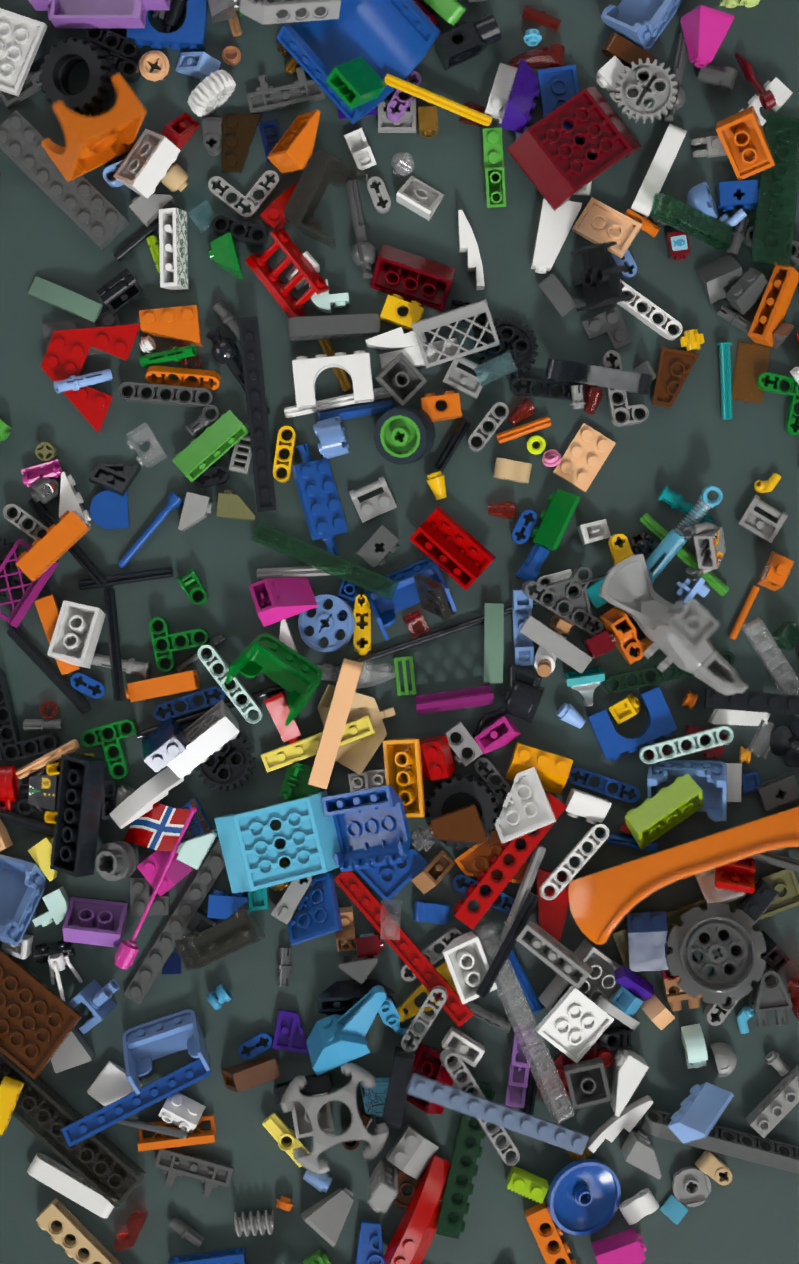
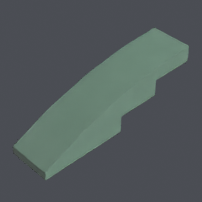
M37 276L28 294L93 323H96L103 308V305Z
M485 603L484 683H503L504 603Z

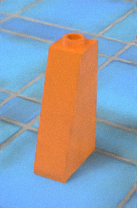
M196 669L128 683L125 693L127 699H130L131 702L196 690L201 688Z

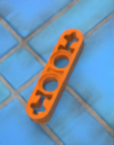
M154 365L148 367L145 379L149 384L216 390L220 385L221 376L216 371ZM175 374L179 379L172 380L169 378V375ZM195 376L198 380L192 382L188 377Z

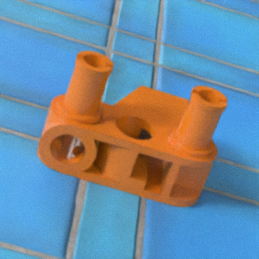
M613 607L599 616V619L603 622L605 630L609 633L612 632L616 640L614 644L625 661L631 665L644 657L643 653L653 642L647 637L639 640L636 628L628 617L629 614L618 607ZM621 623L624 631L622 632L621 629L617 630L615 625ZM631 647L636 649V656L629 654Z

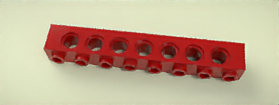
M546 791L548 801L557 820L567 806ZM554 823L539 828L533 833H527L502 843L500 846L502 850L499 854H494L488 862L490 864L486 870H481L477 876L478 881L476 884H471L465 892L466 897L463 901L459 900L453 907L455 910L453 912L454 916L473 930ZM517 839H524V847H515ZM506 854L513 855L514 858L511 863L503 862ZM495 869L502 871V875L498 879H494L491 876ZM482 885L490 886V891L487 894L480 892ZM471 900H476L478 902V907L476 909H470L468 907V903Z

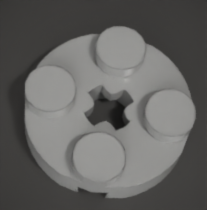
M688 1166L674 1173L672 1191L679 1202L689 1207H696L703 1204L708 1195H710L711 1182L708 1176L698 1167ZM690 1182L696 1184L693 1191L686 1188Z

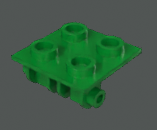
M300 762L290 764L279 796L291 801L307 797L308 794L320 792L321 788L308 785L312 766Z

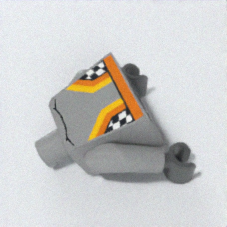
M709 522L695 524L693 527L679 526V529L685 530L684 534L679 536L690 538L693 533L695 534L693 537L699 569L696 570L688 567L685 572L690 575L687 578L697 581L700 574L704 575L714 569H718L726 552L723 528Z

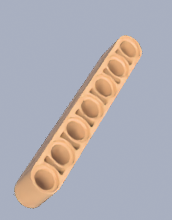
M345 658L343 660L308 785L323 789L328 787L363 663Z

